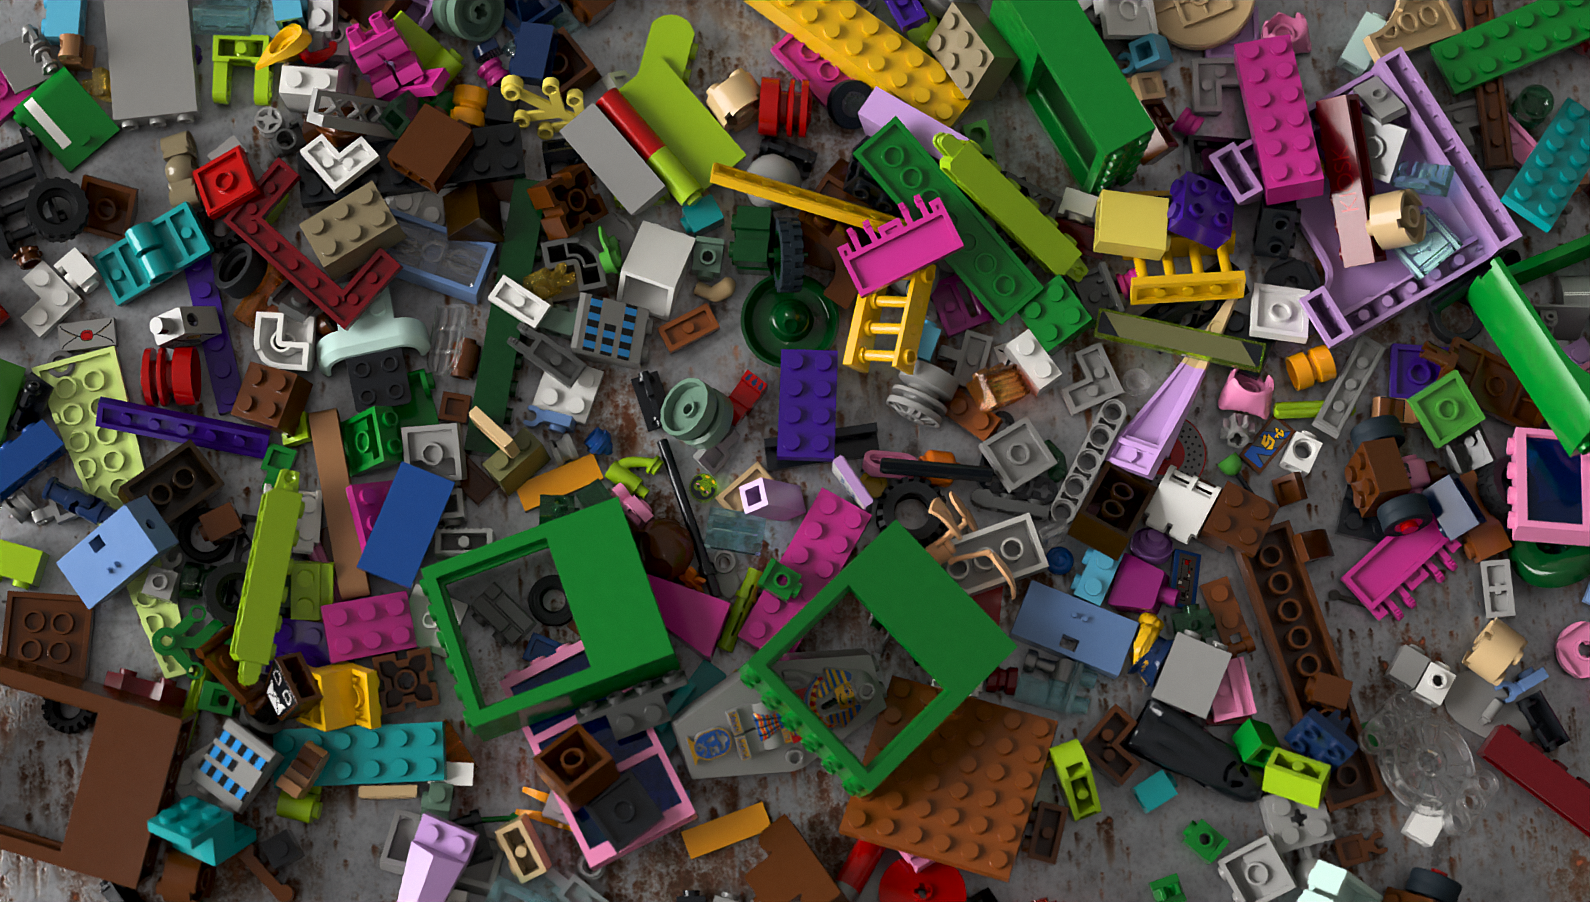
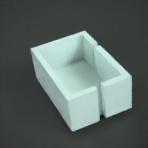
M1318 860L1315 868L1309 874V881L1307 883L1310 885L1309 889L1304 890L1297 902H1382L1383 896L1347 870Z

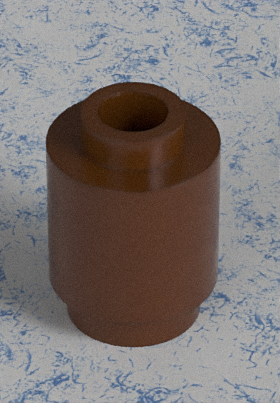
M461 337L459 342H453L449 364L451 377L473 380V375L477 374L481 346L476 345L477 340Z

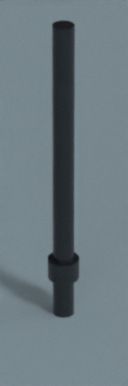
M668 439L659 440L657 442L686 528L694 542V551L700 565L698 567L700 577L706 579L710 596L719 598L722 596L715 576L717 575V570L714 562H710Z

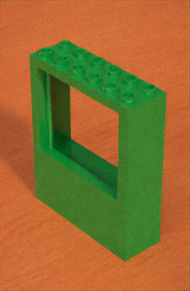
M993 0L989 20L1019 58L1009 75L1079 190L1099 197L1102 189L1109 190L1117 184L1122 187L1134 179L1133 175L1138 171L1137 168L1141 164V159L1145 156L1144 152L1152 140L1151 137L1156 127L1077 0Z
M618 496L421 568L423 579L419 580L424 595L428 597L431 604L428 606V610L433 622H436L439 629L436 632L439 643L445 649L447 656H449L445 658L450 674H453L457 683L454 685L456 695L459 701H462L464 708L467 709L463 711L467 727L471 728L473 735L478 734L483 742L578 708L586 702L605 698L615 691L632 688L642 681L659 678L669 671L681 669ZM550 548L591 668L486 706L446 585Z
M895 519L738 671L741 674L740 680L749 689L755 688L762 696L760 700L770 711L775 709L782 717L780 721L790 732L794 730L802 738L801 744L811 754L817 753L823 760L821 764L824 769L831 775L836 773L843 781L841 785L845 791L853 797L856 795L858 798H861L871 793L1018 646ZM849 592L862 603L944 689L867 766L848 749L771 668Z

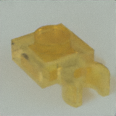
M562 262L557 264L552 272L547 267H544L524 277L522 286L545 301L561 293L563 286L573 284L576 273L564 274L567 264Z

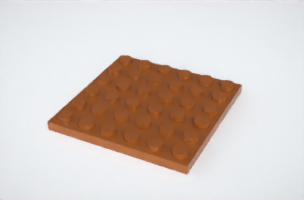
M892 675L887 689V697L884 698L887 708L878 715L862 763L867 766L943 689ZM968 696L871 793L861 798H858L856 795L854 797L850 796L839 827V834L1009 883L1049 757V748L1052 747L1058 721Z

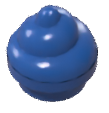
M596 427L584 441V445L588 447L587 451L591 454L610 455L613 453L611 434L606 429L602 430Z
M1054 547L1046 555L1049 564L1047 569L1054 575H1064L1073 567L1074 558L1067 548Z

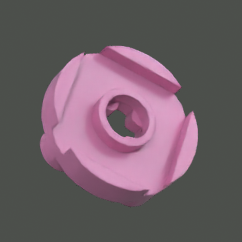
M1579 621L1567 626L1559 634L1558 640L1554 644V650L1560 666L1577 679L1590 678V657L1581 656L1579 653V644L1581 642L1584 646L1590 645V622Z

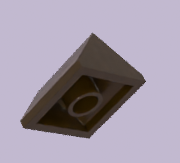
M473 180L443 196L442 204L448 241L504 242L498 198L485 186Z

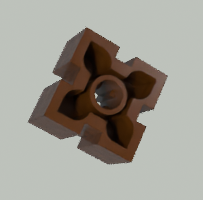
M587 163L567 166L551 175V179L542 180L526 189L535 210L542 209L545 218L540 221L549 241L568 238L584 229V224L594 223L609 214L600 193L594 194L591 189V185L595 181Z
M431 645L408 649L407 657L398 659L397 652L372 657L374 670L377 671L379 680L383 679L385 689H381L378 692L382 715L405 711L407 709L406 703L416 702L417 708L439 705L441 703L437 679L430 681L428 671L435 669ZM404 672L409 673V676L413 675L415 681L411 682V687H405V683L400 684L399 682Z

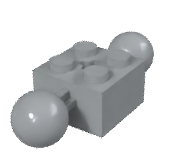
M1280 744L1282 749L1296 753L1290 746ZM1275 794L1262 797L1258 803L1267 834L1270 833L1280 853L1297 849L1300 862L1295 869V880L1301 890H1308L1310 885L1307 883L1311 870L1315 868L1318 860L1326 862L1322 858L1317 857L1314 844L1335 839L1324 798L1319 808L1316 809ZM1294 811L1301 815L1300 826L1297 822L1292 823L1291 817L1295 815Z

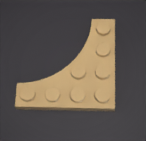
M1396 0L1393 13L1382 29L1368 35L1363 39V42L1375 64L1378 59L1399 47H1402L1405 53L1408 54L1463 31L1447 0Z

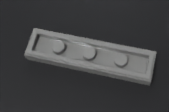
M1364 334L1359 337L1314 419L1312 426L1335 439L1338 438L1386 350L1385 346Z

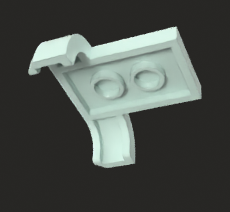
M349 282L340 283L338 285L342 289H344ZM388 285L348 331L344 330L337 323L338 331L332 332L320 339L316 345V354L320 373L329 377L332 375V366L348 358L400 347H413L420 352L421 356H424L431 349L428 330L423 322L409 317L395 318L390 287Z

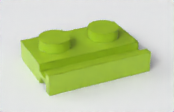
M294 561L291 572V619L320 620L322 619L320 607L334 604L335 562Z

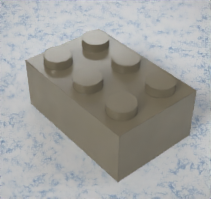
M952 2L926 44L967 100L992 101L1019 59L977 3Z
M370 181L299 224L322 266L333 281L369 261L380 247L387 250L407 238L373 181Z

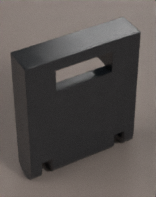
M1188 134L1182 140L1186 172L1190 171L1227 187L1209 159V155L1232 142L1238 146L1247 141V139ZM1195 154H1199L1201 171L1198 173Z

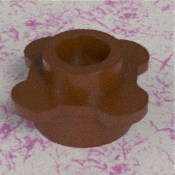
M27 245L20 248L12 256V259L16 261L17 266H20L22 270H29L35 268L42 261L41 256L43 253L38 251V246Z

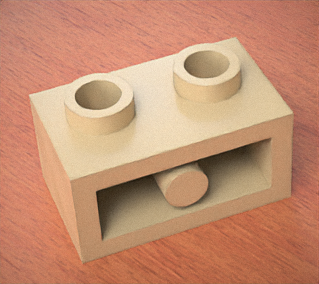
M527 813L502 824L495 831L497 844L502 851H505L509 859V867L513 875L518 877L521 884L547 872L552 866V862Z

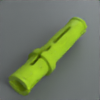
M751 567L747 569L748 571L740 590H736L735 596L737 598L718 644H716V647L730 653L734 651L733 649L738 640L737 636L745 623L752 603L755 604L758 599L755 597L759 589L756 585L763 572Z

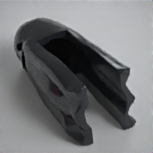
M1154 697L1146 701L1143 710L1136 720L1138 723L1130 731L1129 736L1122 745L1130 753L1160 768L1186 776L1204 788L1234 801L1254 803L1266 794V791L1262 790L1265 773L1263 768L1244 763L1235 746L1213 736L1189 716Z

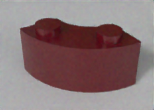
M120 668L119 673L107 671L104 685L183 707L187 690L176 687L177 681L160 678L159 682L137 678V672Z

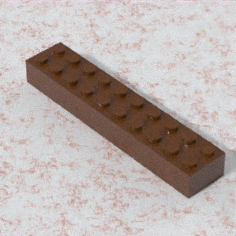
M1290 520L1269 526L1254 558L1233 548L1232 550L1294 726L1312 708L1325 718L1334 712V710L1307 702L1308 694H1305V687L1309 677L1313 678L1314 674L1318 672L1343 679L1345 677L1305 563H1301L1292 536L1294 532ZM1351 694L1346 710L1341 712L1339 719L1343 720L1345 717L1350 719L1345 735L1359 745L1353 755L1330 774L1328 789L1324 796L1328 813L1385 795Z

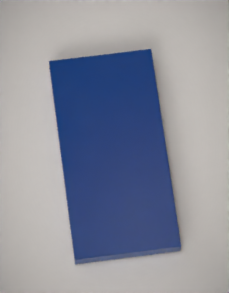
M402 461L357 564V568L411 589L456 485L455 482Z

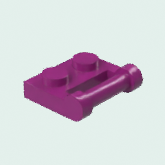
M957 274L938 281L935 291L930 295V299L936 307L937 315L948 339L964 333L966 329L971 330L994 320V317L964 284L978 315L973 318L970 317L957 287L958 284L964 282Z

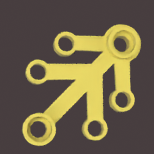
M508 75L501 82V93L505 99L509 101L520 99L539 108V110L531 111L517 110L514 113L513 123L519 122L520 128H527L531 121L555 118L564 120L554 123L549 121L540 122L537 126V136L544 140L551 139L554 133L559 132L585 110L583 103L584 94L579 89H570L567 92L566 103L574 109V112L565 109L559 91L560 82L554 77L545 78L542 85V91L545 95L549 96L550 101L525 90L524 81L519 76Z

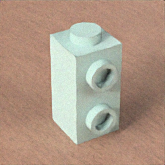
M1366 11L1335 66L1357 78L1364 71H1370L1374 66V62L1363 39L1382 29L1387 23L1386 19L1377 13Z

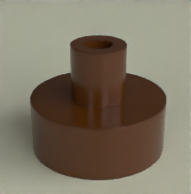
M324 311L317 316L316 333L319 336H326L338 331L337 323Z
M1433 460L1426 462L1431 481L1429 486L1448 475L1447 469L1439 467L1437 462Z

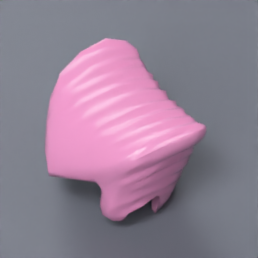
M1278 11L1270 20L1264 22L1260 39L1290 34L1294 54L1310 53L1312 51L1308 24L1302 13H1296L1295 18H1292Z
M1239 368L1233 369L1220 392L1217 402L1219 409L1248 412L1267 420L1271 414L1274 390L1273 377L1268 375L1264 382L1259 376L1256 381L1242 374L1237 375Z

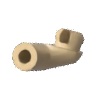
M725 277L713 286L698 281L694 294L712 302H721L732 296L735 292L736 282L731 277Z

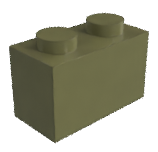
M526 427L512 437L521 451L514 459L499 449L482 464L490 478L508 496L514 493L551 460L543 444Z

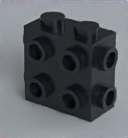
M867 135L852 149V153L870 139L871 136ZM851 153L843 191L878 211L891 215L899 207Z

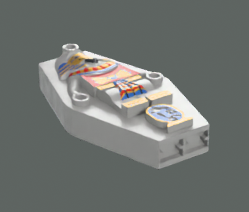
M864 648L786 653L771 667L840 740L887 708L884 700L887 697V691L883 682L878 681L876 674L880 670L874 654H869ZM738 670L677 712L670 720L685 770L691 779L793 772L804 768L819 756L816 752L811 754L801 744L802 738L795 730L790 732L780 721L782 717L775 709L770 711L760 700L762 696L755 688L749 689L740 680L741 674Z

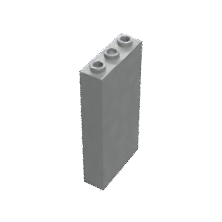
M104 0L113 120L117 126L123 130H136L142 125L164 127L170 122L191 124L197 119H202L199 73L195 58L196 50L194 44L196 45L192 0Z

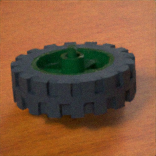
M776 217L775 225L773 226L772 253H768V258H773L775 287L778 293H800L803 285L804 257H808V252H803L804 243L802 241L801 222L799 217Z

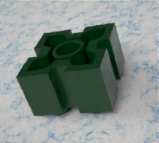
M738 206L737 214H732L731 230L734 231L735 240L729 243V258H732V265L736 266L738 274L772 275L773 258H768V253H772L773 248L772 238L774 235L775 216H773L774 213L771 207Z

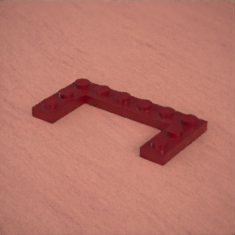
M278 157L257 181L260 194L231 210L223 221L336 323L348 331L404 267L380 247L344 289L336 284L265 220L302 178Z

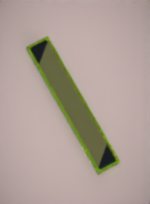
M1099 308L1093 337L1257 373L1261 372L1266 344L1104 308Z

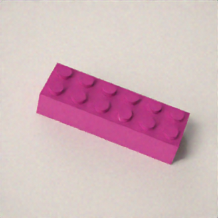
M1290 34L1234 44V64L1267 205L1323 195L1324 175Z
M822 487L779 562L802 575L799 580L803 584L795 599L789 597L787 603L763 590L737 636L738 640L757 651L766 644L843 570L869 524L872 515ZM785 576L777 577V583L780 586L787 584L788 581ZM805 635L787 653H796Z

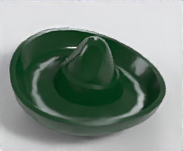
M774 274L757 283L746 297L741 310V330L745 342L752 353L761 361L781 368V349L829 350L838 333L839 311L837 304L823 295L826 287L807 275H803V285L800 293H778L775 287Z
M1556 500L1538 503L1537 508L1528 514V520L1583 525L1582 506L1569 501ZM1511 530L1509 540L1512 547L1507 549L1508 559H1510V564L1515 573L1525 582L1542 588H1559L1577 583L1590 575V546L1512 540Z

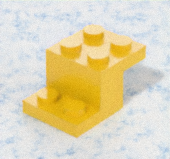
M348 661L318 668L308 665L323 695V699L308 714L297 717L296 721L324 732L355 724L370 730L381 727L380 717L382 715V708L379 703L378 689L380 682L377 671Z

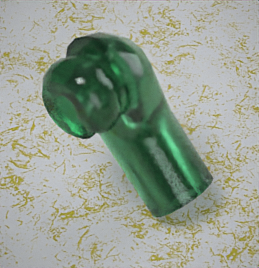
M1048 439L1044 443L1058 462L1056 466L1048 471V476L1051 480L1058 483L1062 478L1065 479L1068 474L1064 453Z

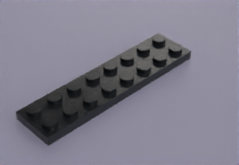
M519 122L472 128L475 143L442 189L460 187L473 180L483 184L526 178ZM397 139L368 143L379 155L380 161L337 194L305 160L301 153H296L298 174L302 177L299 180L303 208L332 205L370 181L374 182L383 197L430 190L391 168L387 155L398 141ZM348 146L335 147V149L340 153Z

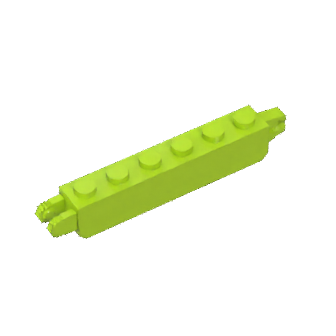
M944 132L934 135L933 145L943 155L940 159V169L1045 272L1065 275L1077 283L1087 275L1089 269L1080 259L1082 252L1076 247L1078 244L1076 240L1067 233L1062 234L1057 229L1059 224L1049 215L1044 216L1038 210L1040 205L1029 196L1025 197L1019 191L1021 186L1016 181L1000 173L1002 171L1001 166L990 158L987 160L981 154L983 149L973 140H960L955 138L954 135L945 134Z
M281 469L274 488L261 496L230 649V655L233 660L240 662L237 680H239L238 683L244 686L256 684L262 666L269 665V661H273L276 654L277 646L273 643L275 632H279L282 624V615H279L280 605L284 604L287 598L288 587L284 586L286 575L290 576L293 569L294 559L290 558L292 547H296L299 539V530H296L297 521L302 518L305 509V502H302L303 494L299 493L300 472L289 469Z

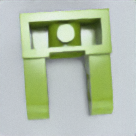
M213 33L212 98L214 104H230L233 66L255 67L273 38L271 36ZM275 63L258 71L255 68L254 103L256 106H271Z

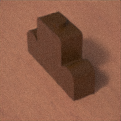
M783 814L761 832L759 844L768 857L745 874L746 881L756 894L753 898L754 902H850L796 825L786 814Z

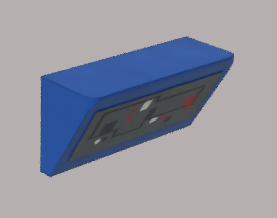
M1181 549L1173 550L1168 587L1180 590L1181 595L1176 607L1166 604V607L1195 611L1201 554Z

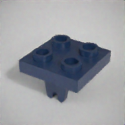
M504 0L505 12L502 24L515 37L516 31L520 30L522 21L545 24L564 10L558 0Z
M1312 708L1283 738L1295 751L1300 752L1305 757L1331 765L1330 774L1353 755L1359 745L1345 735L1350 719L1345 717L1343 720H1340L1339 715L1341 711L1338 709L1325 718Z

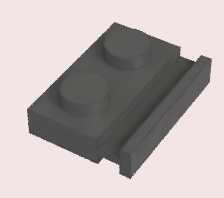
M288 279L269 296L267 302L268 306L275 305L279 307L278 311L302 324L319 307Z

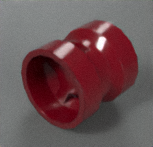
M998 666L987 677L986 692L995 693L996 691L1003 690L1005 695L1014 696L1018 679V667L1009 666L1005 670Z

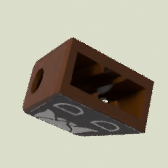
M301 651L274 658L265 684V691L272 703V714L281 721L308 714L323 699V695Z

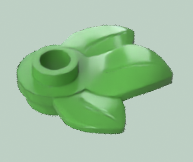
M600 225L598 226L599 239L604 248V252L599 253L600 262L607 274L613 272L620 277L623 267L620 244L614 235L608 237L604 228Z

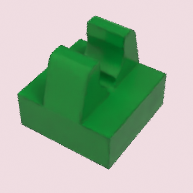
M1177 873L1148 883L1155 902L1187 901Z

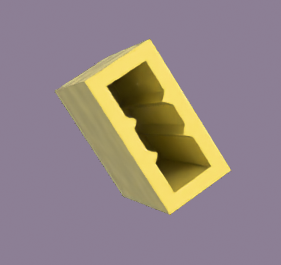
M1102 189L1096 202L1093 252L1160 261L1164 252L1169 251L1171 244V235H1167L1169 198Z

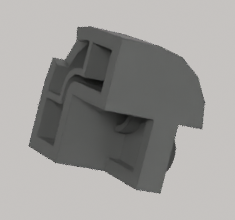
M568 237L541 243L553 305L579 300L580 292L596 296H602L607 292V282L599 259V251L591 243L580 239V237Z

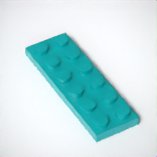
M1570 97L1564 101L1500 199V202L1546 233L1553 227L1590 168V111Z
M445 722L384 724L380 728L372 730L362 726H347L328 732L316 728L283 729L273 734V748L285 757L274 772V788H280L275 783L281 774L286 772L292 761L296 759L302 746L309 740L330 753L326 765L312 787L447 780Z

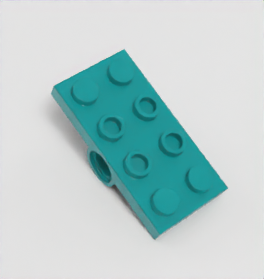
M185 201L152 222H142L131 227L125 232V238L92 258L116 305L122 307L213 253L215 250L190 202Z

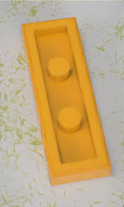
M590 453L527 480L516 491L527 513L603 481L604 477L594 454Z
M759 802L682 831L681 834L692 860L761 834L770 825V821L763 802Z

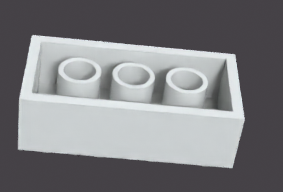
M1030 513L963 535L960 541L957 538L951 540L957 550L953 554L954 557L987 549L996 552L1009 567L1015 581L1044 572L1049 567ZM987 556L958 561L951 566L947 561L940 565L970 597L1008 584L1003 574Z

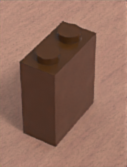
M425 103L387 155L390 166L438 195L475 143L472 127L461 119L456 121L450 118L449 114L441 107L435 106L433 108Z

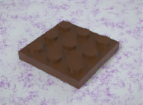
M8 591L0 654L87 679L95 607L89 610L79 595Z

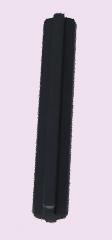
M882 458L880 461V472L884 474L991 482L993 479V468L988 466Z

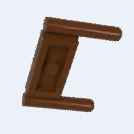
M228 625L197 648L195 653L200 659L205 660L204 664L242 706H246L247 712L254 715L271 701L265 691V684L260 679H258L256 684L249 686L238 683L240 662L233 660L230 655L231 647L228 644H224L234 634L235 626Z

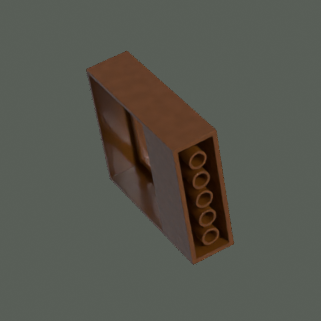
M0 654V685L98 713L64 841H56L0 824V849L137 889L152 878L163 838L148 831L147 821L172 806L197 712Z

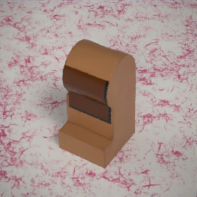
M64 33L59 35L60 52L58 53V59L60 63L69 71L95 72L96 47L94 45H86L84 37L78 34Z
M1387 396L1373 398L1371 418L1381 415H1393L1399 419L1401 427L1422 428L1407 399Z
M307 741L298 752L296 759L292 761L286 772L281 774L275 785L296 799H305L326 765L330 753L313 741Z

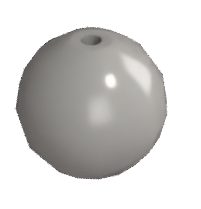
M777 154L763 155L753 161L747 169V172L801 188L802 185L801 175L795 163ZM747 194L751 203L758 207H771L773 212L789 207Z

